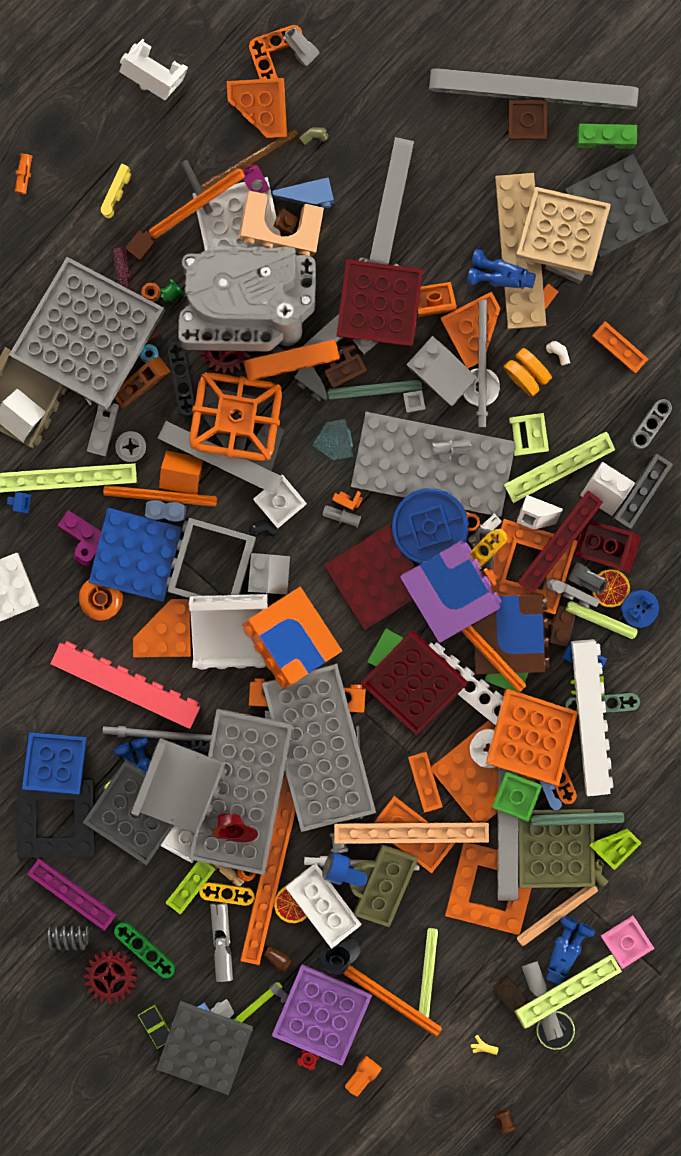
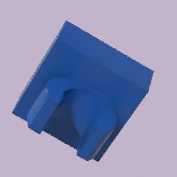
M15 492V498L8 497L7 504L13 505V511L29 513L31 494Z

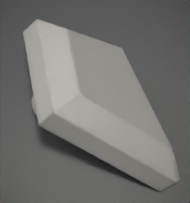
M227 999L216 1003L215 1007L210 1009V1012L227 1018L234 1014Z

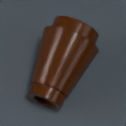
M271 946L264 954L266 959L279 972L285 973L293 962L289 955Z

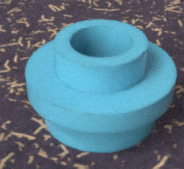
M146 344L139 356L143 362L147 363L157 358L159 352L154 345ZM147 351H152L153 353L150 358L146 357Z

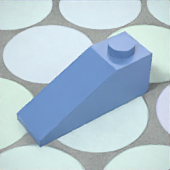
M329 178L272 191L276 199L302 205L309 204L325 209L331 207V204L334 203Z

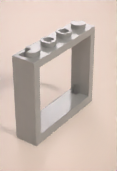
M189 518L183 524L182 532H185L183 540L179 539L176 550L179 551L178 558H174L172 562L173 575L167 579L168 592L188 598L190 596H202L176 588L192 529L195 525L247 540L231 595H240L256 537Z

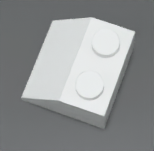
M602 462L580 496L583 497L587 491H590L603 501L599 508L613 516L631 491L635 482Z

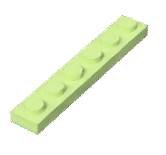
M604 432L504 484L511 501L514 503L611 453L615 448L609 434Z
M609 955L515 1010V1013L523 1028H528L622 971L614 956Z

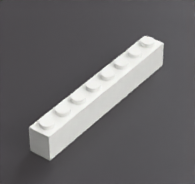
M594 639L572 641L571 648L585 793L587 796L610 794V788H613L612 777H609L608 769H611V760L607 758L606 752L610 750L609 740L605 739V732L608 731L607 720H603L606 705L605 701L601 700V694L604 693V685L599 679V675L602 674V665L598 663L597 657L601 654L600 645L596 644Z

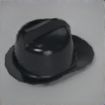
M346 937L333 948L328 946L320 954V962L327 970V974L339 975L345 973L360 955V944L356 939Z

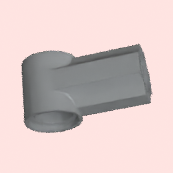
M294 27L285 33L283 39L295 52V57L303 66L307 67L320 54L318 49L306 40L298 28Z

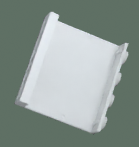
M267 594L190 596L189 611H191L193 668L204 670L208 667H216L218 669H225L227 667L242 669L247 666H255L256 668L266 667L265 660L255 650L254 643L244 633L241 624L262 610L267 609Z

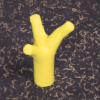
M478 1035L475 1036L478 1044H471V1048H476L473 1049V1053L487 1052L497 1055L498 1047L488 1045Z

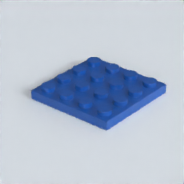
M107 508L88 583L164 602L167 590L166 583L171 574V566L175 558L182 527Z

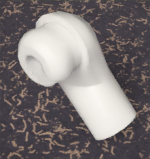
M557 341L547 344V352L557 354L561 366L570 364L565 346Z

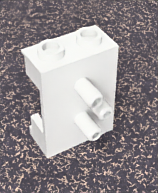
M142 39L138 44H134L131 47L129 54L125 53L120 61L122 66L119 72L138 83L142 90H149L163 100H166L183 81L188 67L184 64L181 66L174 61L170 70L148 57L151 46L144 43V39Z

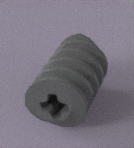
M49 926L48 945L50 950H54L55 946H57L58 950H62L63 945L65 950H69L71 945L73 950H77L78 946H80L81 950H85L86 945H88V926H86L84 931H82L81 926H78L77 931H74L73 926L70 927L69 931L66 930L65 926H63L61 931H59L58 926H55L54 931H51Z

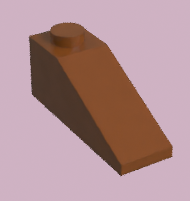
M160 356L154 358L127 379L114 398L121 408L124 409L160 382L171 371Z

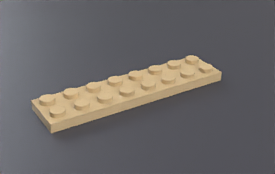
M534 173L495 176L502 259L507 263L528 269L529 272L536 274L532 289L527 287L524 289L504 287L507 329L546 326L541 263L516 258L535 191Z

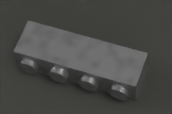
M658 454L653 455L612 520L628 530L631 529L673 464Z

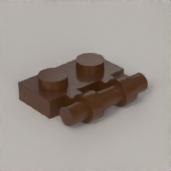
M353 342L348 345L344 344L338 349L339 357L344 355L345 361L337 365L335 361L328 362L331 368L324 372L332 388L367 372L359 354L351 357L349 353L356 349Z

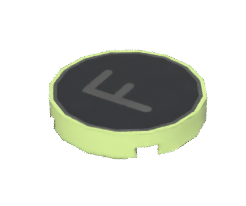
M561 1011L555 1012L563 1036L547 1041L541 1021L539 1020L537 1023L536 1031L540 1042L545 1047L553 1050L568 1046L575 1034V1027L571 1018Z

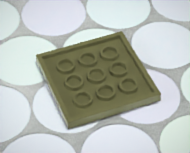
M594 809L533 810L531 815L594 813ZM518 818V888L595 887V851L590 846L594 842V824L530 825V819L527 822Z

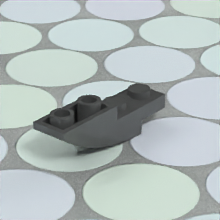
M276 345L270 350V354L283 352L284 350ZM312 366L296 370L298 373L294 377L297 380L295 384L303 390L306 388L311 390V396L318 401H321V399L326 401L328 399L323 383Z

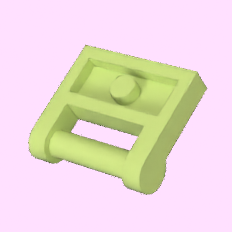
M544 413L509 418L515 441L514 456L549 451ZM520 422H525L528 448L525 449L522 446Z

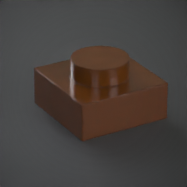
M283 208L279 210L273 226L289 236L293 233L298 218Z

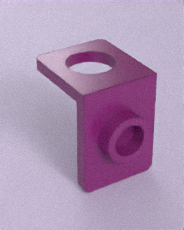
M256 164L248 166L243 170L245 174L243 180L249 191L262 194L270 189ZM261 180L263 183L262 188L254 190L252 188L253 181Z

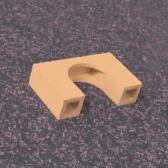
M249 191L245 197L238 240L243 241L246 245L258 244L264 248H294L296 253L301 256L312 257L316 253L324 208L305 204L301 208L297 232L291 236L282 237L272 233L266 226L264 214L268 195Z

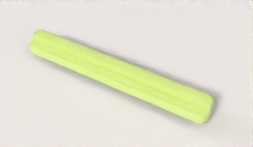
M573 601L567 603L566 611L630 639H634L637 635L638 630Z

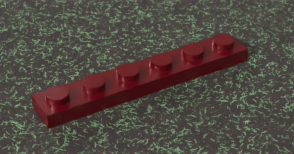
M587 491L518 580V583L533 594L603 504V501L590 491Z

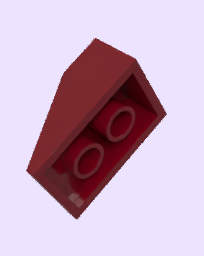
M589 520L575 539L577 544L573 556L630 573L641 536Z

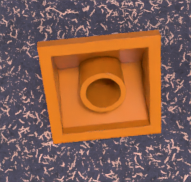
M451 282L421 287L417 317L449 313L456 310Z
M166 451L161 467L159 488L181 493L197 494L204 460L192 455Z

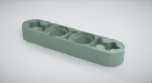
M634 693L601 696V700L605 701L606 712L604 713L633 711L640 705V699ZM630 696L636 700V703H633V707H630L629 704H622L624 708H620L621 701L619 697H623V701L629 700ZM576 697L567 699L565 708L571 709L568 705H571L572 701H575L577 704ZM609 698L617 700V706L613 709L607 707L606 703Z

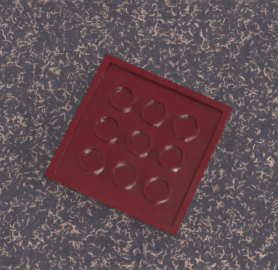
M346 259L336 337L413 347L423 269Z
M390 525L382 528L324 565L364 630L413 600L400 576L406 571L415 568V565L397 547Z
M411 630L360 684L413 733L418 735L468 684V681Z

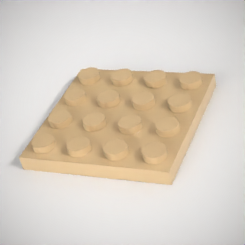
M535 187L516 258L592 275L611 204Z

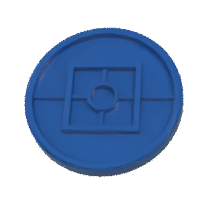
M436 488L420 489L406 496L396 508L392 521V533L397 547L407 558L419 564L455 545L461 539L465 543L469 532L468 516L463 505L452 494Z

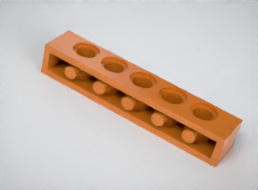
M255 678V682H250L249 705L268 707L262 685L263 682H266V679ZM351 684L350 688L344 687V691L350 693L352 697L350 702H348L350 712L364 713L366 689H363L362 685Z

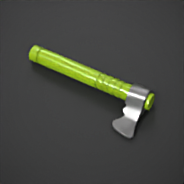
M274 982L266 993L261 995L234 1020L242 1023L274 994L281 997V1003H285L288 994L282 989L283 987L279 982Z

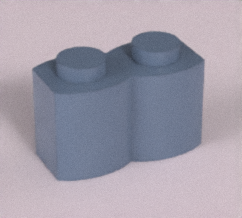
M152 500L146 502L145 516L153 520L167 519L173 522H181L185 520L186 506L177 502L165 504L161 501Z

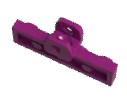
M68 510L57 528L80 542L75 549L74 560L87 567L95 558L101 531Z

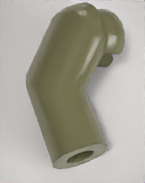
M312 127L300 136L299 139L306 145L313 138L325 141L329 135L323 127Z

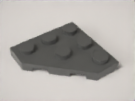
M206 386L202 407L218 409L219 398L210 387ZM220 389L223 394L237 396L236 392ZM242 394L244 398L255 399V396ZM235 412L234 415H231V417H233L234 420H238V418H241L242 416L238 415L239 412ZM202 414L209 426L213 428L216 416ZM216 433L215 435L223 447L228 448L230 435ZM235 435L233 449L244 451L247 437Z

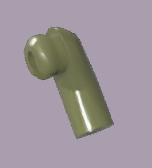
M595 859V881L603 888L609 882L602 875L604 862L601 859Z

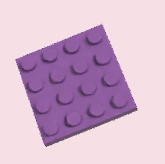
M301 964L272 1036L343 1066L372 993Z

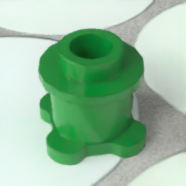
M170 279V284L164 289H160L162 292L160 296L166 303L170 301L173 304V300L179 295L183 296L184 293Z

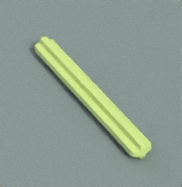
M428 928L419 1005V1012L429 1018L438 936V930L435 928Z

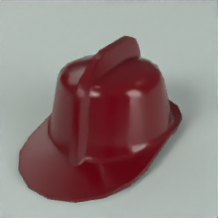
M219 814L217 827L212 832L216 838L241 843L254 841L258 837L257 830L244 825L242 818L237 814Z

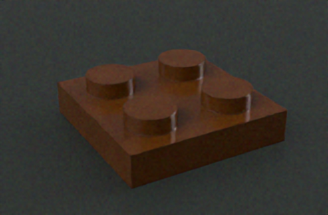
M509 100L508 140H547V100Z

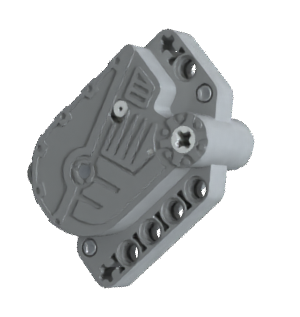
M223 247L211 248L201 254H187L182 259L183 272L186 275L185 289L189 304L181 311L179 316V340L182 348L186 350L270 351L277 344L291 346L301 339L302 322L315 309L316 264L311 256L296 255L294 248ZM305 266H309V274H305ZM305 283H309L311 285L309 288L302 287V285ZM206 336L212 337L210 341L203 340ZM222 339H231V340L226 342V341H223ZM242 339H251L248 342L242 341Z

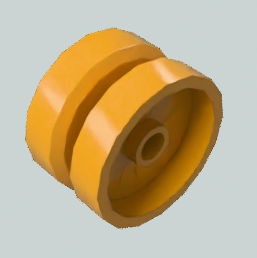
M522 348L516 354V359L519 363L510 360L503 368L518 387L533 397L540 390L537 382L546 385L552 379V376L533 354Z

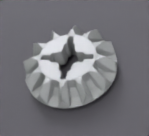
M129 431L118 437L115 448L122 460L134 462L140 460L145 454L146 443L139 433ZM130 439L134 445L139 446L133 449L132 455L129 449L123 448L129 445Z

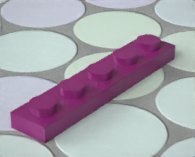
M40 858L27 874L104 931L117 915Z

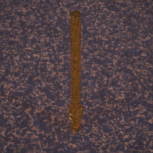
M293 129L287 133V137H280L218 176H212L208 182L201 185L202 190L206 191L237 168L241 170L294 139L299 135L297 130Z

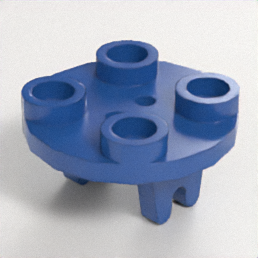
M636 589L626 596L620 611L628 624L633 627L642 628L649 626L655 621L659 612V604L652 593L647 590Z

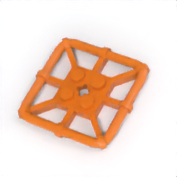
M214 372L201 374L195 406L192 407L193 419L190 431V447L201 452L225 455L231 459L232 457L256 461L270 460L274 451L277 427L280 425V420L278 419L282 400V387L269 381L257 379L248 381L244 375L238 377ZM213 380L239 384L237 396L223 394ZM206 384L209 385L219 398L218 409L202 407ZM243 385L269 389L256 399L242 397ZM274 395L271 418L256 416L257 405ZM235 412H239L238 415L242 417L238 418V420H234L233 417H231V415H234ZM201 415L216 416L215 426L197 438ZM254 423L270 426L266 449L253 433ZM216 433L230 435L228 448L201 443ZM235 435L248 437L260 453L233 449Z

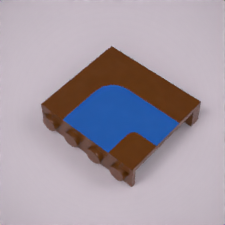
M544 594L499 596L501 607L475 622L474 629L515 673L546 672L547 668H550V657L546 656V648H549V637H545V629H548V617L545 618L544 610L548 608L547 598H544ZM475 646L476 674H501Z

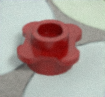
M302 1049V1055L298 1058L297 1062L300 1066L303 1065L309 1070H313L316 1060L320 1056Z

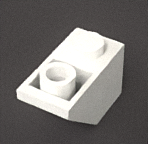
M527 495L516 523L534 530L555 525L563 509Z

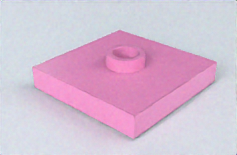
M633 915L601 935L621 969L654 949Z

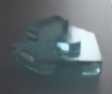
M346 419L327 422L312 444L313 447L334 461L353 457V443Z

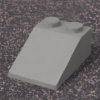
M433 336L406 364L413 374L451 407L478 379Z

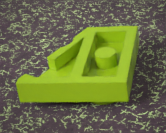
M628 829L595 841L590 846L615 870L641 842Z

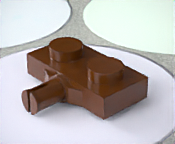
M558 605L553 618H548V626L550 627L549 642L568 647L576 615L566 611L564 606Z

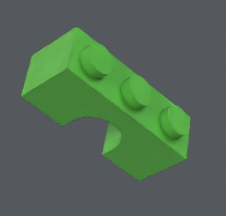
M579 124L577 127V148H596L601 145L615 146L616 149H634L637 145V125Z

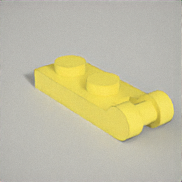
M122 163L101 206V212L106 218L113 217L114 204L116 201H120L123 194L121 189L124 183L127 184L131 177L129 167Z

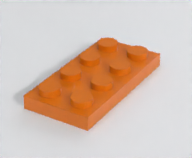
M393 796L373 823L429 822L397 797ZM455 843L393 844L402 851L417 856V863L430 873H433Z

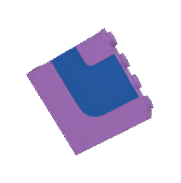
M462 539L455 545L400 576L439 643L501 607L499 595L491 590L490 586L492 584L486 575H482L480 563L477 559L472 558L470 554L472 552L467 542L463 543Z

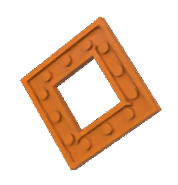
M503 519L500 529L505 531L507 541L495 553L492 571L497 577V580H495L497 584L491 587V590L499 596L544 594L548 604L547 610L544 611L556 614L562 593L559 594L548 590L546 582L549 579H555L565 583L577 541H573L546 576L542 590L536 589L532 594L519 583L506 580L516 543L542 550L554 534L539 529L534 530L516 522Z
M463 843L445 916L520 935L531 888H518V900L508 901L505 911L469 902L478 865L498 870V850L474 843Z

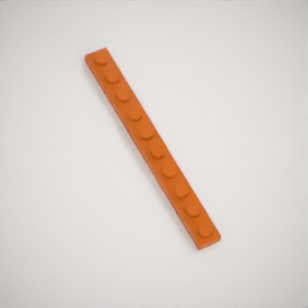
M286 773L283 776L266 872L264 875L260 874L240 959L243 962L260 965L296 812Z

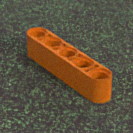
M330 340L244 361L247 379L251 381L339 360L340 357L336 340Z

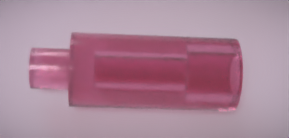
M125 247L112 249L117 280L121 282V286H129L128 279L131 276Z

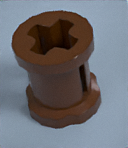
M504 1109L494 1114L500 1126V1134L516 1129L510 1117V1109Z

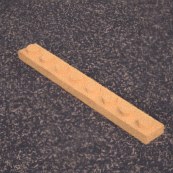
M489 823L334 824V843L489 842Z

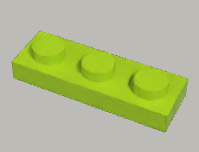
M197 861L166 901V904L181 915L216 868L210 863Z

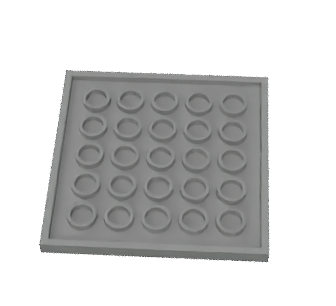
M66 257L9 356L108 409L163 316L165 309Z

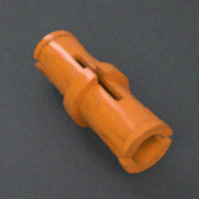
M20 154L19 168L16 170L15 193H27L28 179L31 177L32 155Z

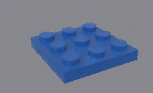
M29 732L22 790L80 795L87 738Z

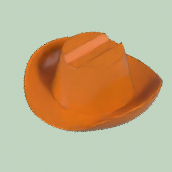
M86 581L79 593V603L83 612L91 619L98 621L107 620L116 615L123 603L122 591L91 584Z

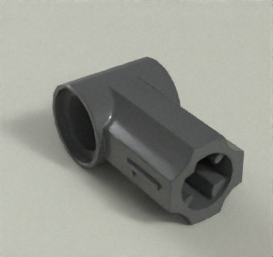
M577 562L567 578L572 583L585 587L598 595L604 592L607 587V580L591 572L590 569Z

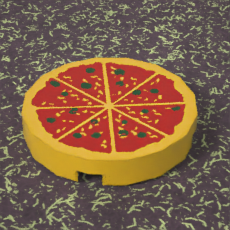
M608 569L601 571L598 575L607 580V587L600 595L592 591L593 597L599 599V604L605 607L621 605L630 592L629 580L618 570Z
M284 886L275 897L274 908L276 914L288 923L303 921L307 916Z

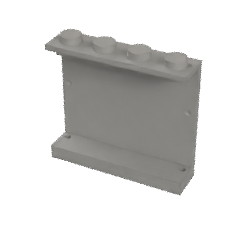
M160 738L131 813L139 816L141 812L195 833L194 838H197L198 833L203 834L206 823L203 822L205 815L210 816L213 805L210 804L212 797L217 798L220 787H217L219 780L223 781L226 775L225 763Z

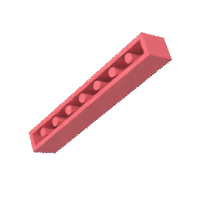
M66 641L65 644H59L51 665L189 729L192 727L201 708L197 705V701L191 698L185 700L180 697V693L174 690H170V692L163 690L164 686L153 681L150 684L145 681L146 677L137 673L133 676L128 673V669L120 665L116 668L110 665L111 661L102 657L99 660L93 657L94 653L84 649L83 652L77 650V645Z

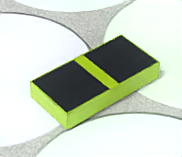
M154 1005L138 1014V1017L158 1049L165 1045L170 1029Z

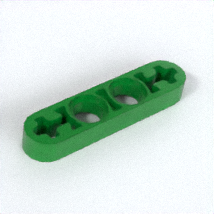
M127 922L117 924L114 930L115 936L163 978H170L174 974L175 964ZM119 927H127L128 929L126 932L129 935H131L132 932L135 934L131 937L129 942L126 941V939H128V936L126 934H119ZM136 938L143 941V947L140 949L134 948L132 944ZM149 951L156 952L157 960L149 961L147 953ZM160 958L164 959L161 962L164 966H171L169 969L171 971L170 973H163V967L160 964L158 967L155 966L159 962Z

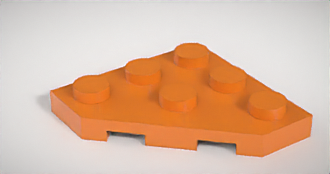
M284 78L227 81L228 102L235 106L251 124L255 125L266 138L287 137Z
M492 291L440 318L463 364L468 369L479 364V300H487L486 352L500 312V307Z
M171 599L133 638V657H191L190 599Z

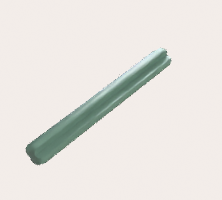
M421 380L332 388L327 390L328 399L420 391L422 390Z
M622 812L531 815L530 825L532 826L624 822V814Z

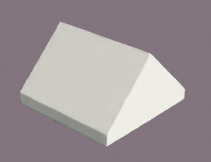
M16 389L0 405V424L24 443L41 422L46 411L19 389Z

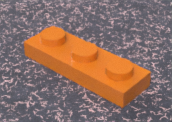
M606 321L592 335L596 341L634 374L648 360L645 355Z
M427 752L409 756L408 759L424 813L442 808Z

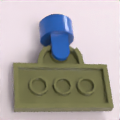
M382 844L375 861L366 860L359 862L354 867H349V857L335 852L330 853L323 867V879L341 885L343 881L350 884L351 891L355 896L360 897L353 912L354 916L390 927L418 857Z

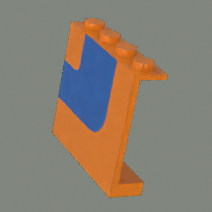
M301 586L241 624L244 633L250 637L254 643L255 650L261 654L265 660L266 667L272 671L276 682L282 686L283 690L342 652V649Z

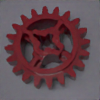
M211 336L203 338L204 341H210L212 339ZM222 339V340L227 342V341H230L231 339ZM211 350L202 351L200 354L202 357L207 356L203 360L205 364L211 362L209 364L210 370L216 367V373L223 369V374H226L227 370L234 374V368L241 371L240 364L244 365L245 359H251V356L247 353L253 351L224 352L218 350V360L213 357ZM237 356L235 360L225 362L229 357Z
M111 949L109 955H107L106 951L103 950L102 957L96 953V961L93 959L89 960L92 966L85 967V970L89 971V973L84 974L83 977L89 979L85 982V985H91L88 993L95 991L94 999L100 995V1002L107 998L108 1004H110L112 998H114L115 1002L118 1003L119 996L126 999L125 992L128 994L132 993L129 986L135 987L136 985L132 981L137 979V975L132 974L136 971V967H130L133 960L127 962V954L120 957L121 951L114 955L113 949ZM107 962V967L104 971L96 972L99 965ZM115 963L119 964L125 973L117 970ZM110 970H111L112 976H115V977L112 979L111 983H110V980H109L110 978L107 976L108 973L110 972ZM96 980L104 983L106 990L101 988ZM125 981V984L120 989L114 991L115 983Z

